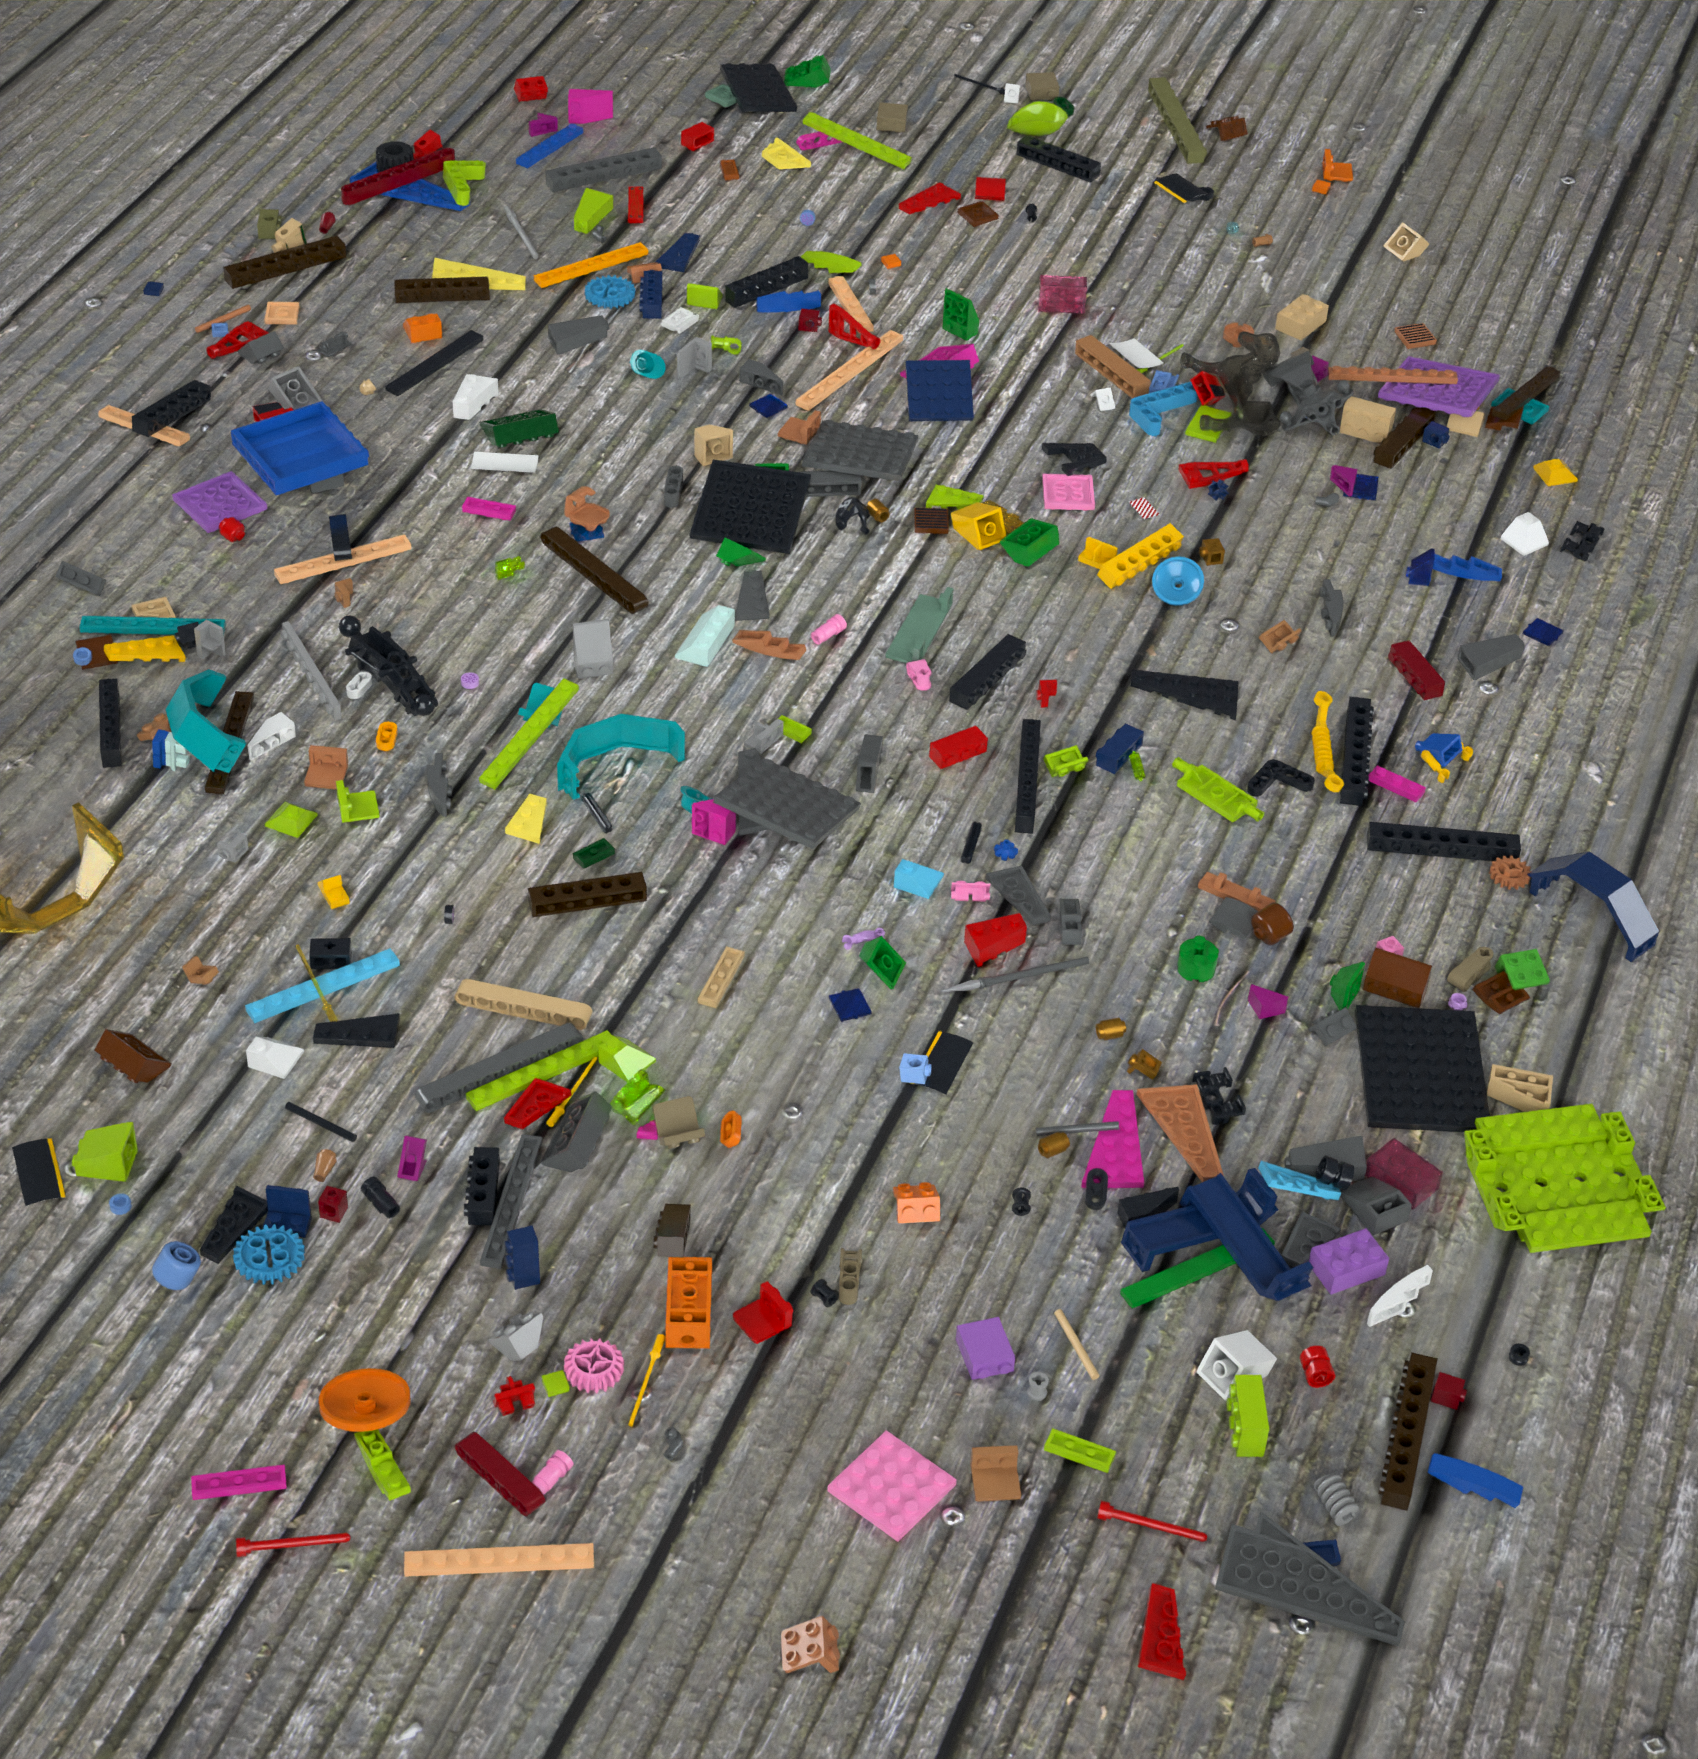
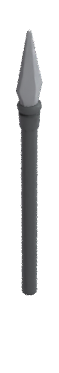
M1082 957L993 977H979L977 980L958 984L944 989L942 992L966 991L976 988L983 989L993 984L1089 964V958Z

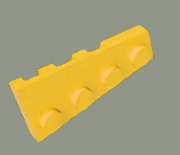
M174 636L131 640L129 642L104 645V652L109 661H134V658H139L143 661L162 659V662H170V659H178L179 662H185L186 658Z

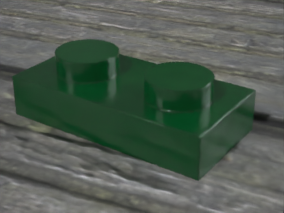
M602 838L574 852L573 859L585 869L614 855L615 848L605 838Z

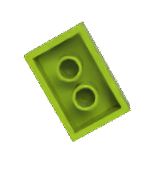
M1235 1375L1233 1384L1229 1385L1230 1398H1227L1226 1402L1227 1411H1231L1229 1429H1233L1234 1433L1231 1436L1232 1448H1236L1237 1457H1264L1269 1434V1423L1262 1375Z

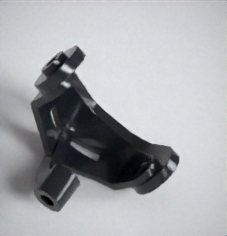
M855 497L845 499L837 509L835 515L836 526L840 530L845 529L848 520L858 514L862 524L860 531L867 535L870 531L866 523V519L870 516L868 509ZM853 503L852 508L848 511L847 509Z

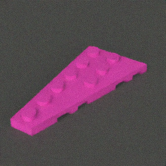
M1133 1090L1112 1091L1102 1123L1119 1121V1130L1098 1132L1081 1188H1086L1087 1175L1094 1168L1103 1169L1107 1173V1188H1144ZM1098 1179L1093 1180L1095 1183H1100Z

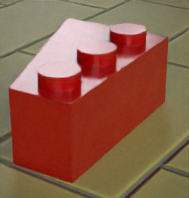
M1020 913L965 925L964 943L979 968L983 966V962L989 959L994 960L998 954L1004 951L1007 953L1025 943L1027 925Z

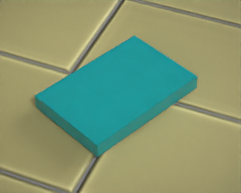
M1507 388L1492 401L1491 406H1498L1512 395L1515 390ZM1532 399L1524 406L1521 420L1533 425L1549 411V406Z

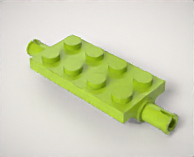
M1180 757L1175 758L1172 767L1184 773L1183 777L1177 781V786L1226 819L1235 822L1245 814L1257 822L1263 818L1264 811L1256 807L1258 800L1202 764L1198 767L1194 764H1189Z

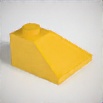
M1561 459L1543 461L1533 466L1534 470L1548 487L1578 481L1577 477Z

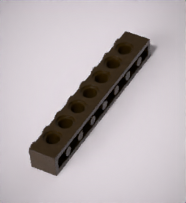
M336 235L224 266V279L232 289L346 258V246L340 237Z
M1411 1352L1410 1360H1405L1402 1373H1405L1406 1377L1401 1378L1399 1387L1403 1394H1398L1396 1407L1400 1409L1394 1413L1392 1424L1396 1425V1429L1391 1428L1389 1441L1393 1442L1392 1446L1388 1445L1385 1459H1389V1464L1384 1463L1382 1477H1386V1479L1380 1482L1378 1492L1379 1495H1382L1381 1505L1408 1511L1438 1358Z

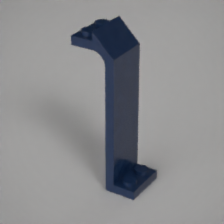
M1256 1168L1248 1169L1244 1182L1236 1194L1260 1226L1279 1210L1275 1205L1278 1196L1271 1187H1268L1266 1181ZM1191 1205L1128 1221L1121 1244L1141 1271L1145 1272L1150 1270L1155 1255L1219 1238L1197 1207Z
M1222 1173L1198 1185L1187 1187L1180 1205L1182 1207L1191 1205L1197 1207L1260 1296L1280 1301L1312 1286L1308 1281L1309 1275L1314 1268L1311 1263L1307 1261L1290 1269Z

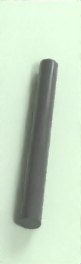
M1119 1121L1036 1128V1135L1045 1136L1056 1132L1069 1134L1119 1130Z

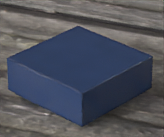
M148 281L144 288V294L160 296L164 289V283Z

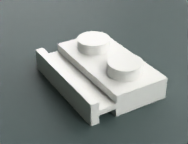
M680 307L662 320V326L672 331L676 330L680 334L699 321V315H693V312Z

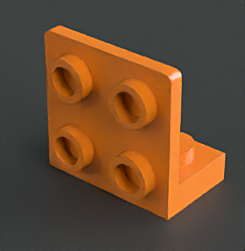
M1325 149L1322 163L1323 179L1328 181H1353L1352 164L1333 162L1331 149Z

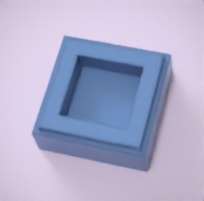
M227 323L211 324L212 337H224L228 334Z

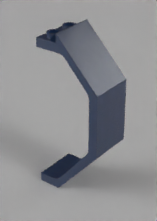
M1590 851L1551 858L1527 874L1532 878L1529 893L1534 896L1538 895L1539 889L1543 888L1545 890L1550 887L1551 881H1558L1560 875H1566L1601 898L1606 903L1628 943L1625 957L1628 961L1633 962L1655 946L1659 930L1632 879Z

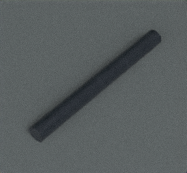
M287 1102L285 1109L351 1142H355L357 1139L356 1134L291 1102Z

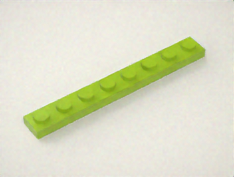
M810 111L803 119V124L905 170L911 163L912 157Z
M563 678L479 777V782L495 790L579 691V685Z
M608 1030L471 1090L466 1093V1099L475 1111L481 1110L527 1089L535 1078L545 1081L584 1064L594 1057H599L598 1046L612 1035Z

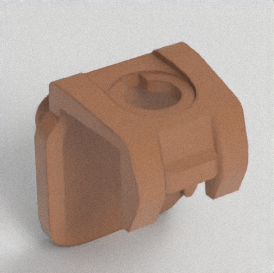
M582 486L566 497L565 516L570 518L573 525H582L587 531H594L599 524L607 522L610 513L604 507L594 503H586L585 496H592L596 493L590 487Z

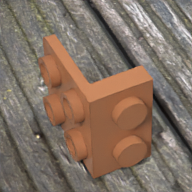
M310 745V765L304 785L313 788L336 789V781H344L348 769L347 748Z
M819 1616L783 1630L781 1633L783 1670L786 1673H790L819 1662L830 1673L838 1671L840 1653L837 1648V1639L839 1638L837 1628L830 1624L823 1616Z

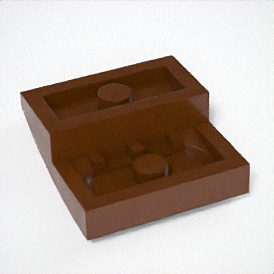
M1497 406L1490 408L1485 428L1501 431L1502 426L1518 429L1524 406L1507 420L1492 416V411Z
M112 635L75 641L77 649L81 647L87 648L91 651L92 655L91 662L81 666L82 670L118 664V661H109L104 652V645L114 643Z
M1505 971L1475 985L1472 989L1487 1006L1499 1014L1531 998L1524 988L1517 990L1512 988Z

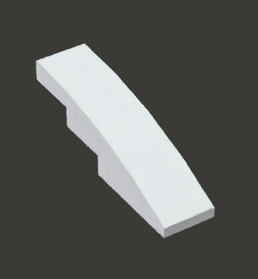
M1426 1265L1394 1284L1371 1308L1367 1325L1371 1327L1405 1312L1407 1302L1416 1299L1419 1289L1430 1284L1433 1270Z

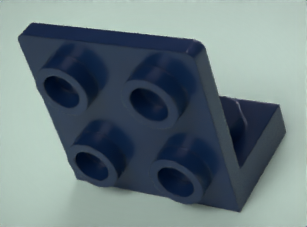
M267 1185L265 1190L268 1213L263 1229L265 1224L268 1226V1229L272 1228L274 1224H276V1229L283 1225L285 1231L291 1228L293 1234L298 1233V1237L306 1238L312 1220L309 1191L300 1188Z

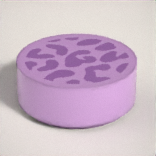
M475 673L463 674L461 676L462 687L466 689L476 688L479 685L478 675Z

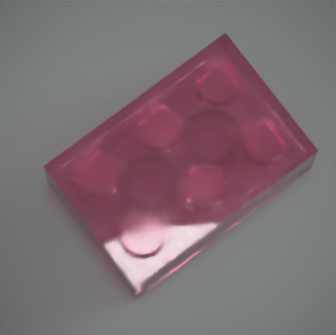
M1040 275L1038 312L1085 314L1087 277Z
M1393 1138L1367 1159L1365 1176L1367 1178L1373 1176L1400 1190L1412 1204L1411 1209L1414 1210L1439 1189L1443 1172Z

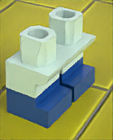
M158 729L152 740L153 767L161 768L162 765L170 766L173 771L176 770L177 766L186 768L190 758L182 754H187L188 750L173 738L172 732Z

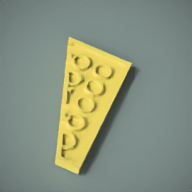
M434 258L432 278L488 276L489 289L525 290L526 276Z

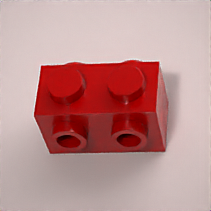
M543 76L519 78L515 81L514 91L519 102L546 99L548 87Z

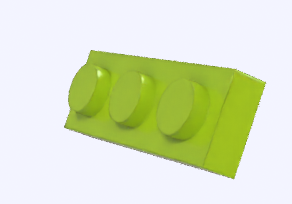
M1052 1428L1044 1445V1451L1105 1473L1109 1472L1116 1456L1115 1450Z

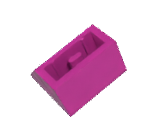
M714 799L693 803L692 834L726 845L736 832V813L713 803Z

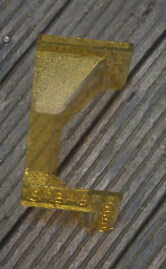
M79 802L72 805L81 856L75 892L31 914L13 906L11 898H5L0 893L1 933L35 934L89 907L123 860L122 843Z

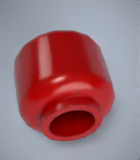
M224 518L219 524L220 534L228 541H241L244 538L245 526L236 518Z

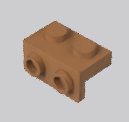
M1283 620L1261 634L1259 639L1271 653L1277 650L1280 652L1288 646V643L1293 644L1296 642L1302 630L1299 628L1293 631L1289 624Z
M160 713L153 718L154 721L144 725L137 734L139 740H153L158 729L171 732L167 714Z

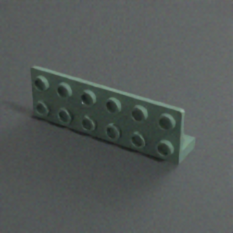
M947 587L944 593L940 594L939 599L922 594L918 596L887 650L886 658L904 663L923 659L952 607L954 588Z

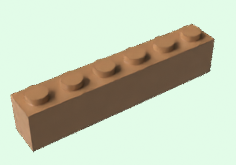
M1089 335L1076 340L1075 354L1131 398L1149 394L1151 380L1095 337Z

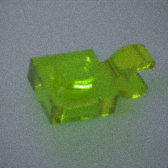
M520 556L514 557L513 560L507 558L495 562L496 578L500 580L513 576L515 570L525 568V562H521Z

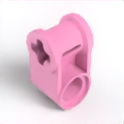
M921 659L907 662V674L915 687L921 691L929 690L931 688V670L926 660Z

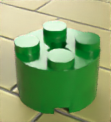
M1195 936L1184 941L1179 948L1178 973L1189 981L1193 979L1199 980V982L1210 980L1215 975L1219 949L1203 936Z

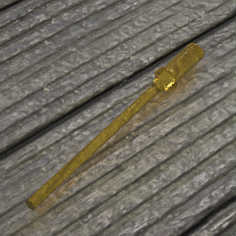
M297 944L295 947L322 1000V1009L325 1011L330 1022L338 1021L332 1009V1004L326 1001L299 944Z

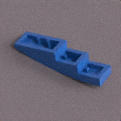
M782 291L757 297V312H792L821 307V293L819 291L806 294L803 291L790 294Z
M1434 554L1431 558V569L1448 575L1482 581H1501L1502 568L1472 556L1468 561L1452 555L1450 560Z
M1436 1453L1432 1454L1427 1472L1464 1494L1473 1491L1490 1502L1497 1498L1513 1508L1520 1505L1523 1486L1483 1467Z

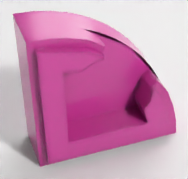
M655 1120L640 1126L637 1131V1138L657 1140L658 1133Z

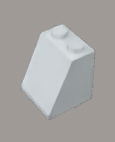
M1246 1330L1214 1338L1196 1372L1227 1401V1398H1230L1229 1385L1233 1384L1235 1375H1262L1263 1379L1268 1376L1277 1358Z

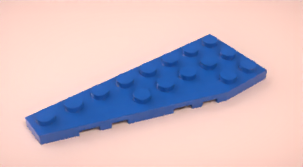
M376 162L350 177V183L379 173ZM424 179L379 194L462 211L470 206V202L466 206L458 205L449 190Z

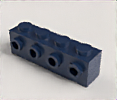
M644 271V277H641L640 312H643V318L662 319V271Z

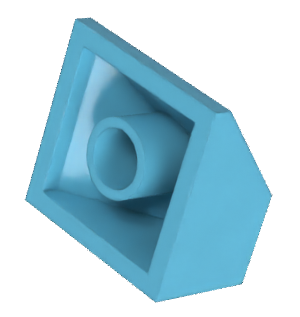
M902 859L895 870L894 888L929 899L942 880L944 873Z

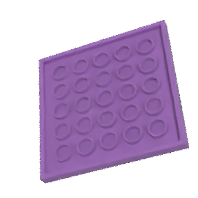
M1408 356L1399 368L1406 370L1421 369L1422 371H1429L1430 369L1437 371L1452 370L1457 372V384L1386 382L1380 389L1378 398H1382L1385 401H1397L1400 404H1411L1418 408L1426 407L1432 411L1440 410L1445 411L1447 414L1472 417L1497 384L1500 375Z

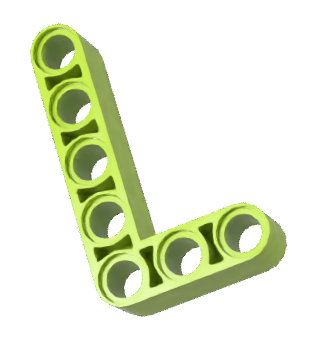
M463 160L443 162V179L458 205L466 206L470 202V187L466 180H482L485 178L486 163L484 161Z

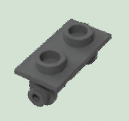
M341 331L334 338L331 337L323 341L320 349L317 351L330 357L352 345V343L347 340V332Z

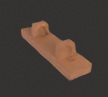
M1207 872L1198 884L1199 889L1223 899L1229 897L1239 900L1258 911L1270 903L1276 902L1271 898L1261 895V889L1257 887L1250 890L1228 881L1227 875L1221 872L1218 876Z

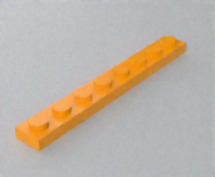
M639 242L534 275V281L541 288L548 287L562 281L628 262L632 259L641 258L648 255V248Z

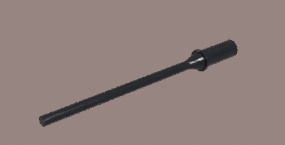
M954 74L955 77H958V78H960V79H963V80H966V81H969V82H972V83H975V84H978V85H981V86H984V87H987V88L996 90V91H998L1000 94L1005 95V89H1004L1003 87H1002V88H996V87H993V86H990V85H987V84H984V83H981V82H978V81L969 79V78H967V77H964V76H961V75H958V74Z

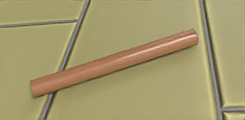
M250 305L243 306L195 327V331L200 333L211 328V324L223 323L250 311L251 307Z

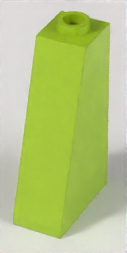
M586 188L574 215V230L588 234L613 209V195Z

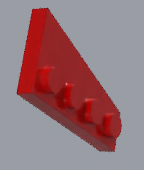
M939 182L899 203V209L907 214H913L925 210L926 207H936L941 202L949 203L954 198L959 200L961 199V194Z
M1154 1583L1149 1588L1138 1667L1184 1680L1186 1669L1183 1667L1184 1655L1183 1648L1180 1645L1181 1632L1177 1622L1178 1610L1175 1589Z

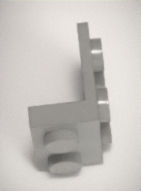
M695 337L678 350L677 376L679 378H682L694 368L707 373L712 370V343Z

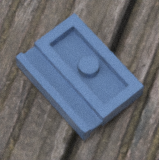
M1156 370L1149 387V393L1176 386L1179 375L1173 376L1172 373Z

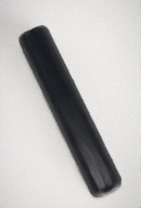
M590 793L583 794V803L604 833L611 832L613 830L612 824Z
M973 822L961 856L962 863H971L982 829L980 822Z

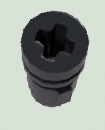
M375 1176L364 1181L361 1186V1192L372 1202L375 1209L389 1219L395 1217L400 1211V1206L390 1193L386 1191V1187Z

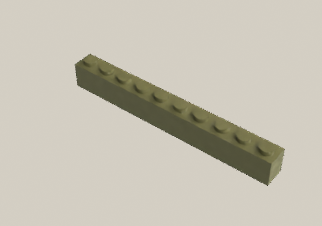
M1166 77L1149 78L1148 92L1187 164L1204 163L1207 150L1204 148L1202 140L1199 139L1198 133L1194 130V126H1192L1190 119L1187 117L1186 111L1183 110L1182 104L1179 103L1178 97H1176Z

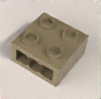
M1054 72L1026 73L1025 87L1030 100L1051 101L1059 96V84Z
M879 102L876 130L884 132L895 131L897 133L905 132L908 105Z

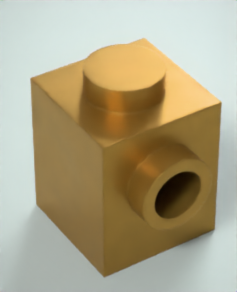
M1220 539L1202 540V547L1199 548V553L1206 565L1223 564L1225 549Z

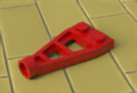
M834 303L829 305V333L839 339L872 349L879 347L881 342L879 337L867 331L843 308ZM844 320L850 325V333L844 331ZM856 330L861 333V339L856 337Z
M247 321L235 327L215 345L207 347L206 351L211 359L218 356L221 357L238 351L248 342L269 334V332ZM242 335L249 340L241 342L236 337ZM228 342L233 344L232 346H225Z
M1246 459L1236 462H1188L1179 464L1178 470L1188 488L1192 489L1208 486L1213 480L1218 482L1219 479L1225 480L1248 472L1249 466ZM1217 469H1227L1228 471L1220 474ZM1199 470H1211L1213 475L1203 477Z

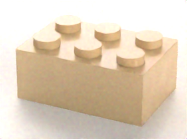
M1302 294L1277 313L1275 329L1302 341L1326 322L1329 305Z
M1351 396L1347 399L1343 408L1339 433L1381 444L1383 439H1386L1393 429L1396 408Z

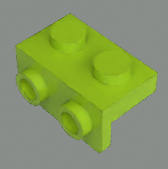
M1077 745L1043 757L1052 777L1058 775L1063 777L1074 770L1075 772L1081 771L1089 761L1087 757H1082Z

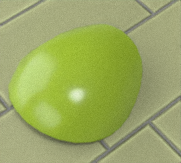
M1043 101L1033 102L1021 108L1009 119L1007 129L1022 135L1034 137L1047 136L1059 130L1068 119V115L1062 108L1052 103Z

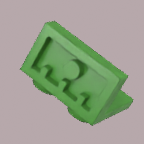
M1537 949L1501 955L1495 965L1497 973L1503 971L1507 973L1514 990L1546 985L1550 982Z

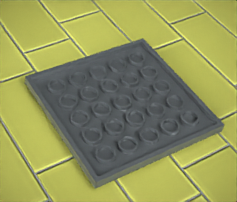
M823 420L802 460V466L900 481L918 442V435H914L911 432L901 433L897 430L888 431L882 430L879 427L869 428L865 425L856 426L850 425L847 422L837 423L833 420Z
M765 758L761 759L716 794L713 803L811 849H814L856 813L861 805L853 797L845 796L835 789L825 787L818 781L810 780L803 774H797L788 767L780 766L771 759Z

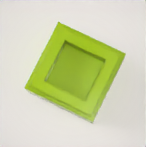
M563 1370L541 1376V1381L548 1397L570 1392V1387Z

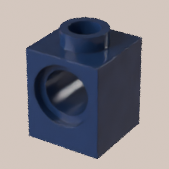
M1432 421L1424 430L1422 442L1440 449L1449 441L1450 435L1448 434L1450 428Z

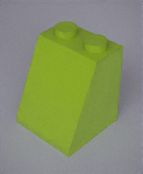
M133 1122L86 1130L83 1139L79 1140L78 1152L72 1158V1167H75L76 1176L126 1182L138 1152Z

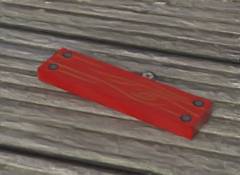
M629 186L628 223H643V187Z

